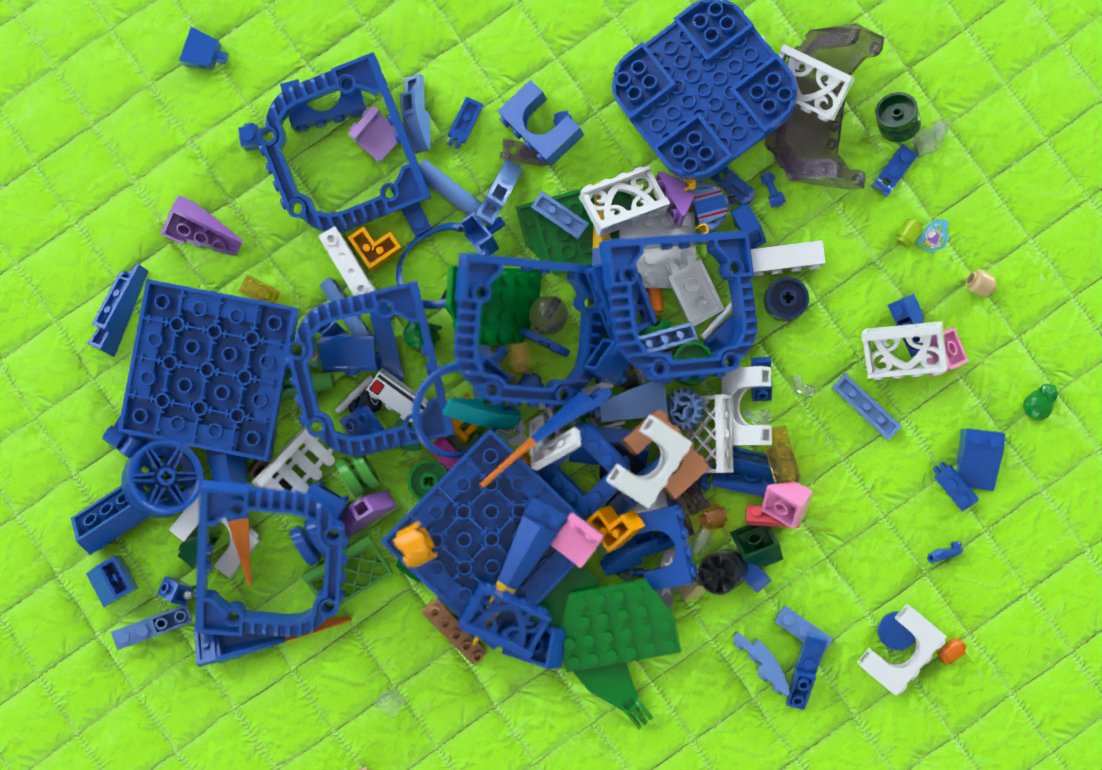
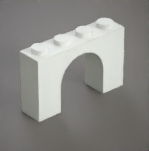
M738 367L734 371L725 373L726 376L721 377L722 394L731 395L733 446L772 445V425H749L744 421L740 413V401L747 390L754 387H771V367Z
M651 414L639 431L651 438L659 446L660 461L657 467L647 475L637 476L616 464L606 479L614 487L648 509L656 501L657 495L666 486L669 477L678 468L679 462L689 452L692 444L691 441Z
M199 496L183 511L169 529L183 542H186L198 530ZM224 518L220 522L229 530L230 544L214 567L228 578H231L242 565L227 519ZM251 528L249 529L250 555L262 541L258 538L260 535Z
M907 603L895 616V619L915 637L916 648L912 657L904 663L892 664L885 661L869 647L857 661L865 671L895 696L906 689L911 678L914 679L919 674L921 666L927 664L932 659L933 652L944 645L945 638L947 637Z

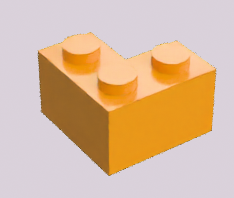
M362 227L348 237L371 272L403 251L391 232L374 242L367 230Z
M611 505L599 509L586 521L591 527L605 536L601 543L608 553L621 548L645 527V524L635 510L622 514L619 517Z

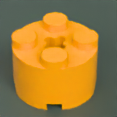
M419 521L397 532V538L394 539L396 547L399 550L402 549L405 555L403 560L407 567L412 566L416 568L437 557V553L432 552V548L435 547L425 527L422 529L419 527L421 525Z

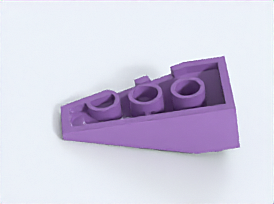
M178 195L171 207L160 233L178 243L185 244V242L195 244V247L200 248L207 246L211 247L214 251L237 255L243 242L241 238L197 203Z

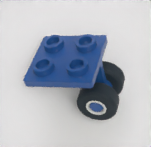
M365 391L361 394V397L354 399L349 404L350 414L342 417L339 422L349 435H364L384 430L385 428L374 415V412L381 409L382 401L372 398L369 392Z

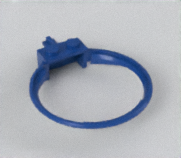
M473 212L463 219L461 223H444L426 231L413 240L402 253L396 268L397 285L404 284L402 264L406 255L413 246L425 237L442 231L464 232L465 237L478 254L491 255L499 249L492 234L506 225L499 216L491 227L488 225L484 226L480 220L474 217L475 214ZM422 299L423 306L426 309L446 307V299L436 301Z
M500 345L491 358L478 352L479 362L485 373L500 376L508 385L513 377L499 366L509 353L508 349ZM456 362L443 365L430 373L418 388L412 406L413 427L420 442L432 453L445 458H461L468 450L462 452L446 451L431 443L422 429L420 409L423 397L434 381L443 375L459 371ZM503 401V405H501L503 410L505 408V401ZM492 428L491 430L495 433L497 429Z

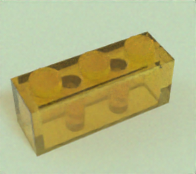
M528 342L509 344L512 371L517 372V375H523L528 373V370H532Z
M786 426L772 427V445H764L774 482L775 484L798 483L801 477Z

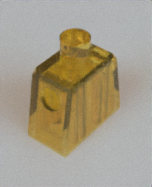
M248 274L239 289L240 293L254 300L276 303L281 294L275 288Z

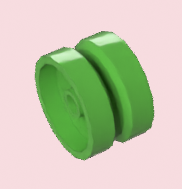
M365 455L350 456L352 463L346 457L335 461L341 477L356 498L366 493L364 483L371 489L381 484L373 465Z

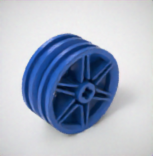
M172 440L154 441L142 447L127 461L121 477L122 491L129 505L140 514L151 518L171 517L189 507L197 499L203 482V469L195 453L184 444ZM160 456L165 457L164 463L159 459ZM181 465L183 471L177 472L175 470L176 466ZM143 466L148 468V473L142 472ZM163 474H165V477H168V480L165 482L164 479H161ZM177 485H182L184 490L180 491ZM144 486H147L150 490L148 493L143 491ZM161 495L167 497L166 502L160 500Z

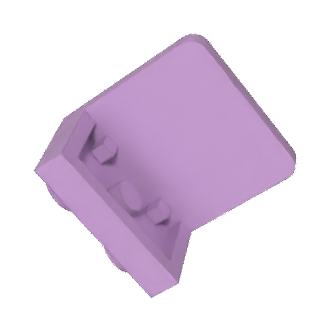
M373 105L363 112V118L359 123L356 122L349 130V136L372 157L381 162L397 144L394 136L396 129L394 125H390L389 121L381 115L379 109Z

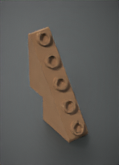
M438 597L420 611L472 665L475 662H480L483 656L488 653L479 641L476 645H473L475 636L460 629L458 624L460 618Z

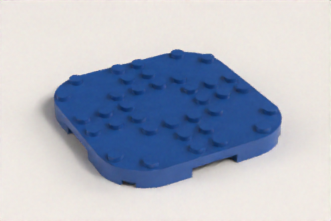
M700 0L690 5L674 17V22L645 44L641 42L623 56L613 72L612 91L618 106L664 166L672 174L683 179L702 180L720 172L784 124L793 113L797 102V87L792 71L761 37L745 13L728 0Z

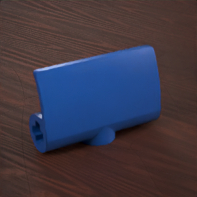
M374 335L322 336L320 338V360L323 372H344L345 375H356L365 371H380L382 360L380 354H375Z
M120 417L114 426L111 425L102 437V440L118 449L120 453L128 458H131L145 445L158 441L157 439L118 432Z

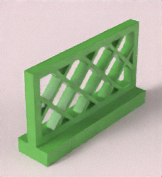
M369 532L350 543L347 548H344L347 561L351 558L359 560L357 570L346 568V566L343 567V572L356 573L354 583L345 581V585L353 586L351 594L344 596V602H340L339 606L393 573L373 542ZM372 547L375 552L374 560L363 558L364 550ZM326 559L302 574V579L308 584L315 596L320 589H316L313 582L317 579L324 580ZM361 561L373 563L371 573L359 571ZM375 564L383 565L387 572L382 575L373 574ZM358 574L370 576L369 582L366 585L356 584Z

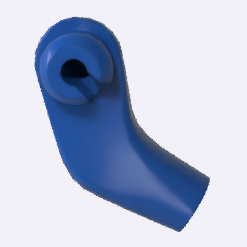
M954 541L951 543V548L936 549L928 554L927 559L930 563H935L958 556L963 552L961 542Z

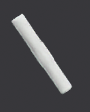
M731 302L702 333L700 337L703 340H707L733 311Z
M369 375L334 410L340 415L354 399H357L374 378Z

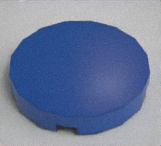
M892 611L885 614L878 624L880 641L886 647L893 650H904L915 641L914 635L895 619V616L900 611Z

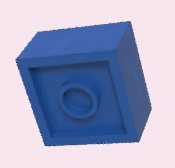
M323 481L312 483L307 493L322 501L328 510L332 512L334 519L340 520L351 503L348 500L349 496H340L324 486L325 482Z

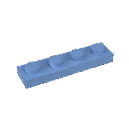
M846 373L831 387L886 440H889L901 427L892 416Z

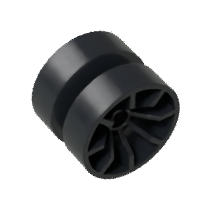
M721 549L707 556L701 562L698 570L702 586L708 592L716 595L729 593L741 585L747 575L746 562H744L738 552L732 549Z

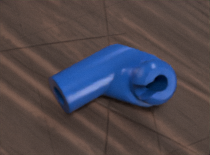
M703 473L699 477L698 487L704 491L710 489L712 484L707 480L711 473Z

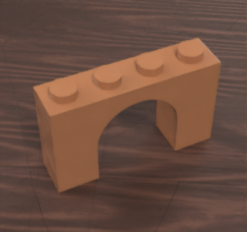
M657 409L651 413L652 416L679 434H682L676 425H672L668 421L669 417L664 411ZM648 416L620 441L632 456L637 455L653 441L639 431ZM691 444L689 452L679 462L678 468L669 477L666 486L662 488L671 500L679 497L709 469L706 465L707 460L693 450L695 448L693 444Z

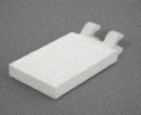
M685 249L680 252L685 263L677 266L675 259L669 258L664 261V264L670 272L666 278L687 322H692L693 326H696L725 309L700 258L695 260L692 251Z

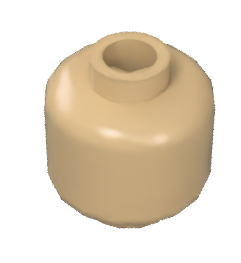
M978 269L968 275L966 285L970 292L986 297L995 291L996 279L994 275Z

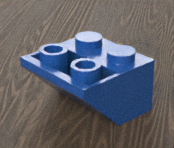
M121 555L109 558L86 573L103 607L139 589Z

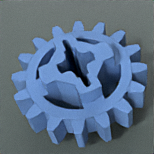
M681 388V390H675V395H669L671 401H667V405H669L667 408L669 412L668 417L671 419L670 423L682 430L696 428L695 424L701 423L699 417H704L701 413V410H705V407L701 406L704 400L698 399L700 394L694 393L693 389Z

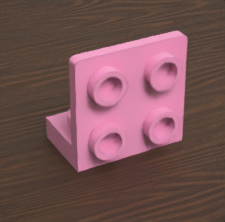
M571 513L567 518L568 521L559 531L551 546L581 568L605 536L576 514Z

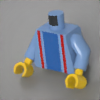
M691 179L684 180L683 182L689 184V187L684 188V190H692L694 195L692 208L697 223L695 230L700 229L701 233L716 231L724 223L725 216L728 215L727 207L736 205L735 195L723 196L721 188H717L714 184Z

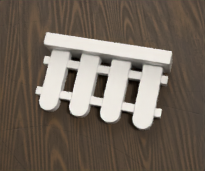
M304 426L252 483L256 487L263 486L265 489L285 490L278 483L283 478L293 487L290 491L307 493L309 486L306 481L309 478L319 480L322 477V472L319 469L322 463L325 466H332L335 463V458L332 455L333 450L331 448L326 450L317 441L319 437L311 436L307 432L306 426ZM301 444H303L304 447L301 450H299L298 448ZM308 450L319 459L315 464L304 455ZM288 458H290L291 461L288 464H286L285 462ZM295 464L306 473L302 478L291 469ZM277 472L278 475L273 479L272 476Z

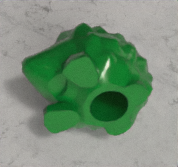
M408 321L403 332V340L413 350L422 351L421 345L424 344L419 321L413 323ZM428 323L434 347L441 338L437 331L441 330L442 326Z

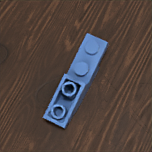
M416 74L405 78V92L400 94L403 123L415 154L431 149L430 113L425 112L424 76Z
M508 159L505 160L476 212L475 218L490 227L493 225L523 168Z
M186 604L185 606H179L112 631L111 634L117 650L187 625L193 621Z
M736 631L731 636L735 639L733 643L741 651L745 648L749 652L748 657L755 663L760 661L756 667L759 671L757 675L764 682L769 680L773 683L772 689L779 695L784 693L788 696L790 692L784 673L771 652L757 638L750 643Z

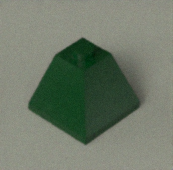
M747 525L730 532L744 562L768 566L783 560L780 544L771 527Z
M219 531L210 532L209 543H212L213 547L221 535ZM198 536L182 542L178 549L180 551L178 557L193 569L197 568Z

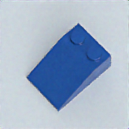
M969 428L961 429L956 472L970 488L994 491L1004 451L1005 433Z
M534 621L532 625H526V628H533L537 626L539 622ZM548 624L534 648L530 660L506 649L502 650V654L546 669L561 668L566 630L560 629L559 626ZM512 631L508 636L512 638L515 635L513 632L518 633V631ZM526 633L525 644L528 643L533 633Z

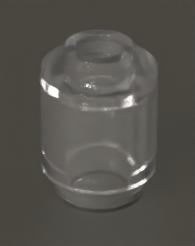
M702 526L695 530L689 542L693 553L699 556L701 553H706L713 540L712 531Z

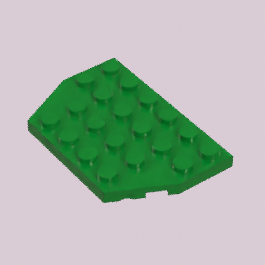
M583 188L551 197L589 223L578 240L531 208L533 202L515 207L525 244L541 261L592 265L593 223L579 199ZM617 191L611 205H619L627 211L631 210L633 202L631 194ZM595 197L591 198L592 204H594ZM611 210L615 211V215H618V213L620 212L618 210ZM619 230L610 233L611 239H619ZM550 271L554 276L565 273L563 271Z
M448 265L446 307L447 311L451 313L453 319L452 326L456 332L458 301H455L458 265ZM503 267V273L496 277L489 286L491 289L490 299L481 305L478 345H523L525 337L520 335L519 332L522 327L530 329L540 302L542 273H539V269L526 272L521 271V268ZM478 288L476 290V296L480 297L481 290Z
M647 579L569 593L560 629L566 630L563 656L566 672L681 653L674 613L662 601L659 594L653 590Z

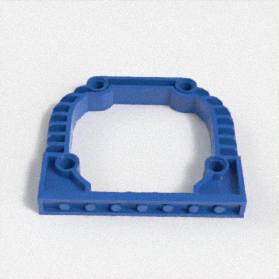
M374 52L293 85L282 91L271 103L266 115V127H263L258 134L261 144L258 147L262 156H266L268 161L266 167L269 174L274 176L275 181H273L275 190L277 192L280 191L282 199H280L281 205L284 210L287 209L292 217L303 219L306 223L321 231L326 232L335 226L338 232H345L432 198ZM351 80L352 87L348 90L344 89L345 81ZM358 90L368 92L374 96L382 94L389 111V115H387L388 121L396 129V133H394L395 139L398 144H402L409 164L402 166L394 183L382 185L378 197L340 212L328 214L317 211L311 198L299 193L282 150L287 140L283 127L285 120L292 111L301 105L337 91H341L348 96L354 95ZM273 132V134H274L273 140L270 141V142H267V141H266V135H267V133ZM389 188H394L395 195L392 198H387L386 191ZM300 203L303 208L302 212L296 214L294 207Z
M748 230L608 239L599 243L604 288L608 290L613 336L615 337L616 345L625 359L635 365L634 367L643 370L644 376L647 379L653 381L661 380V383L673 382V378H679V381L691 380L690 377L696 376L697 380L706 379L708 375L713 374L714 378L725 377V373L734 371L739 367L740 359L753 346L758 331V319L756 318V307L754 304L755 298L752 290L753 284L751 283L754 271ZM706 244L707 252L720 264V277L729 283L734 317V335L729 346L715 350L709 358L672 361L664 353H650L641 343L636 329L631 285H634L638 280L635 266L644 254V248L661 247V250H669L673 248L672 246H678L679 249L690 248V245ZM623 273L626 274L628 281L624 280ZM725 359L728 360V363H729L728 366H727L726 363H725ZM654 366H657L658 374L654 371Z
M459 253L455 301H458L454 345L455 361L463 377L472 386L476 387V393L480 398L491 400V404L503 405V401H509V405L521 406V402H526L527 406L539 407V403L545 404V407L557 408V404L566 405L573 398L574 394L582 391L592 381L594 375L588 372L584 365L601 342L604 325L584 269L592 266L475 253ZM503 265L521 267V271L532 272L533 269H539V273L550 274L551 270L567 272V281L577 294L574 298V307L577 311L581 312L576 363L565 379H552L547 382L545 387L507 385L500 376L485 373L480 364L478 336L481 305L490 299L491 289L489 286L496 277L503 273ZM478 288L481 290L480 297L476 296V290ZM586 298H587V300H588V305H587V307H585V303H584L585 300H586ZM490 385L491 392L487 394L486 389ZM562 390L563 395L559 398V392Z
M417 281L317 306L304 317L297 330L295 341L291 342L287 347L288 357H285L287 368L292 370L293 376H290L292 387H296L298 395H295L297 407L301 406V424L306 426V430L311 436L320 437L327 446L339 453L349 456H363L420 443V440L414 428L408 425V420L412 418V413L405 417L403 425L364 435H347L336 431L331 417L319 408L308 364L314 355L312 338L323 326L331 322L371 312H376L383 319L390 318L396 314L410 323L419 321L424 341L421 349L423 356L428 357L429 363L425 365L429 375L438 369V363ZM383 303H387L391 307V311L387 315L382 314L380 311V306ZM295 345H300L303 348V353L300 356L293 353ZM441 377L434 381L437 397L430 398L420 413L422 429L429 440L454 434L451 417L442 413L447 405ZM315 421L322 424V430L319 432L314 431L312 428V423Z
M203 480L199 490L195 633L240 637L243 636V633L251 635L261 634L263 636L273 635L275 637H300L313 632L325 622L327 617L336 615L340 602H344L345 590H341L342 584H345L346 572H343V566H346L347 555L344 554V548L348 546V536H345V525L343 522L334 519L332 512L328 510L323 502L308 493L260 487L252 488V484ZM239 503L244 508H238L235 504ZM248 511L293 514L304 517L316 525L318 541L326 549L324 587L317 592L313 607L302 613L292 614L246 610L245 605L240 601L229 603L216 590H208V573H211L212 561H209V555L212 554L213 544L209 543L210 526H215L228 516L241 519L245 517ZM336 530L339 534H332L330 531ZM327 602H331V603H333L334 605H333V606H330V605H327L326 603H327Z

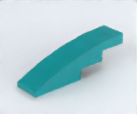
M450 398L442 411L444 415L463 422L513 430L522 417L519 411H506L502 409L501 405H487L482 399Z

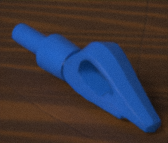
M644 568L625 569L615 574L622 580L629 581L633 576L644 577L643 572L647 570H644ZM622 573H627V574H628V577L625 578V577L621 576L620 574H622Z

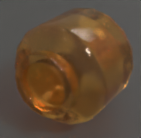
M718 503L702 507V514L698 515L701 526L705 525L708 531L723 528L725 522L728 521L724 506L721 507Z

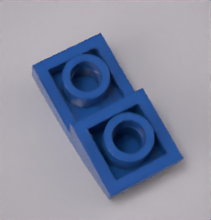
M746 562L747 575L745 581L758 593L772 580L761 566Z

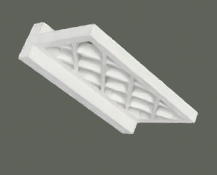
M723 394L699 396L698 399L705 400L701 403V406L705 407V411L709 416L705 421L699 417L701 426L697 431L694 429L686 430V439L693 444V441L697 438L701 443L697 450L693 449L698 455L704 447L710 453L706 458V465L709 469L705 473H733L731 395ZM715 399V408L711 411L706 405L710 400ZM711 419L715 421L713 431L707 426ZM703 429L709 433L705 441L699 436ZM712 437L716 441V447L713 450L708 446V442ZM712 457L716 460V469H712L708 464Z

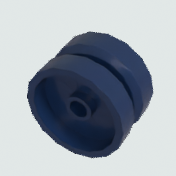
M780 278L773 282L766 290L763 299L764 308L768 315L775 320L782 322L792 321L803 314L808 307V290L796 278ZM783 297L788 298V303H786V300L783 299Z

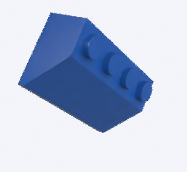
M119 486L71 517L76 542L91 555L149 517L140 514L129 505L124 497L122 486Z

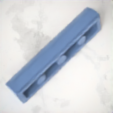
M426 159L419 164L425 181L430 188L465 215L469 216L473 212L476 214L482 202Z
M327 278L319 285L330 302L347 298L333 278ZM360 315L342 319L353 336L373 335Z
M692 322L639 336L641 343L650 353H657L699 340Z

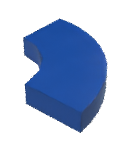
M524 327L519 332L520 335L564 357H568L571 352L554 341Z

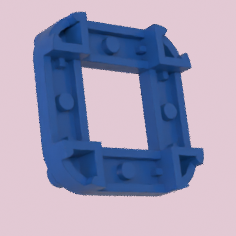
M577 422L568 430L574 427L580 430L581 445L608 473L586 494L559 467L575 450L539 469L537 472L581 516H587L598 511L619 490L606 481L615 465H620L630 473L631 469L629 458L626 455L623 457L596 430L598 427L595 424Z

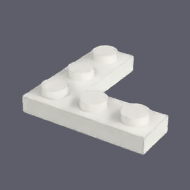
M541 414L529 421V438L548 421V416ZM574 427L551 441L549 436H547L530 448L531 468L538 471L581 446L580 430Z

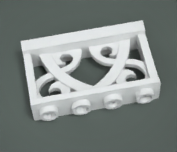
M783 44L779 56L783 61H785L787 55L790 56L788 67L796 81V103L801 105V110L809 114L812 111L817 113V118L828 122L829 119L834 121L856 78ZM801 64L805 65L806 69L804 72H796V69L800 70L799 66ZM814 68L818 69L816 81L822 89L803 95L798 86L796 76H806ZM824 75L828 76V81L825 82L826 84H828L827 86H825L821 81V78ZM842 81L845 82L838 97H836L832 91ZM829 94L833 99V106L828 110H824L821 108L820 103L825 101L828 105V99L825 95ZM815 100V107L806 102Z
M650 166L638 167L627 174L621 173L610 180L604 179L593 186L587 185L581 190L579 196L596 229L595 232L598 237L664 214L670 205L668 198L664 196L652 174ZM645 180L648 183V189L642 191L644 184L637 185L636 182ZM617 191L636 196L632 202L631 210L627 211L622 206L611 205ZM651 191L657 201H655L648 195ZM600 196L601 199H596L595 201L598 204H604V206H596L592 204L591 198ZM641 199L642 201L639 204H643V206L638 207L636 203ZM611 210H618L621 214L615 215V211ZM597 211H603L604 220L601 221Z
M942 321L864 329L861 334L868 378L882 380L885 377L892 376L894 379L903 378L904 375L920 377L925 373L941 375L947 371L948 363ZM937 334L938 348L929 346L932 335ZM904 337L909 345L920 349L908 362L900 360L891 353V351L897 348L901 338ZM913 337H920V341H918V343L923 344L920 345L913 342ZM887 339H893L894 345L887 348L886 346L890 345L887 343ZM872 340H874L879 350L873 354L870 343ZM927 350L938 354L939 361L936 364H929L927 362L928 358L934 359L930 353H926ZM881 354L884 357L880 359L879 363L885 362V368H877L874 365V359Z

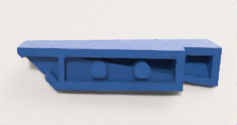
M135 264L134 269L129 272L123 271L118 274L92 322V325L98 329L89 340L88 345L112 357L117 353L148 274V270L140 264Z

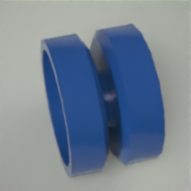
M306 520L304 521L305 529L298 525L289 532L293 543L309 566H313L320 562V554L326 557V549L318 541L317 526Z

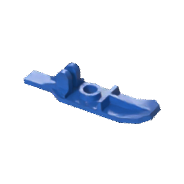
M727 166L710 177L728 194H734L736 200L741 204H749L755 197L754 189ZM720 173H725L727 177L722 179Z

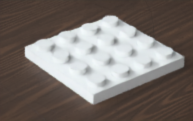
M666 212L620 229L619 239L695 234L694 212H688L682 226L677 227L675 222L672 221L670 213ZM690 245V248L686 249L692 251L696 260V245ZM672 246L673 248L669 250H661V247L644 248V254L636 264L638 272L643 278L644 288L671 289L666 278L670 272L666 268L664 261L674 258L677 266L685 263L680 254L685 249H679L678 246Z

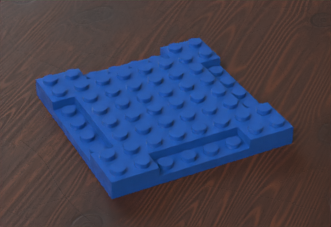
M146 279L118 432L157 440H172L187 446L267 462L271 461L278 429L277 418L287 371L285 357H288V345L295 340L300 308Z
M490 428L380 541L406 566L403 560L405 555L402 549L399 550L396 547L394 539L397 538V532L419 521L421 523L419 527L421 529L425 527L435 546L432 548V552H436L437 557L416 568L412 566L407 568L459 618L466 611L480 582L485 584L490 582L496 586L523 513L533 497L566 514L567 518L571 513H574L584 520L520 457L483 488L480 483L514 453ZM550 544L515 591L514 597L520 600L525 598L532 603L531 605L537 606L576 564ZM486 595L481 599V606L484 609L487 608L486 600L490 601V595ZM476 608L471 620L481 613L478 608ZM513 610L502 611L495 618L498 624V632H501L506 627L518 625ZM483 640L493 650L497 647V645Z

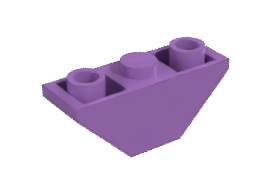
M660 171L657 173L656 181L664 196L670 202L668 211L672 221L675 222L677 227H681L690 209L694 195L691 190H684V188L689 187L687 182H683L679 178Z
M388 490L365 495L348 506L340 521L345 525V533L350 538L396 508L397 505Z

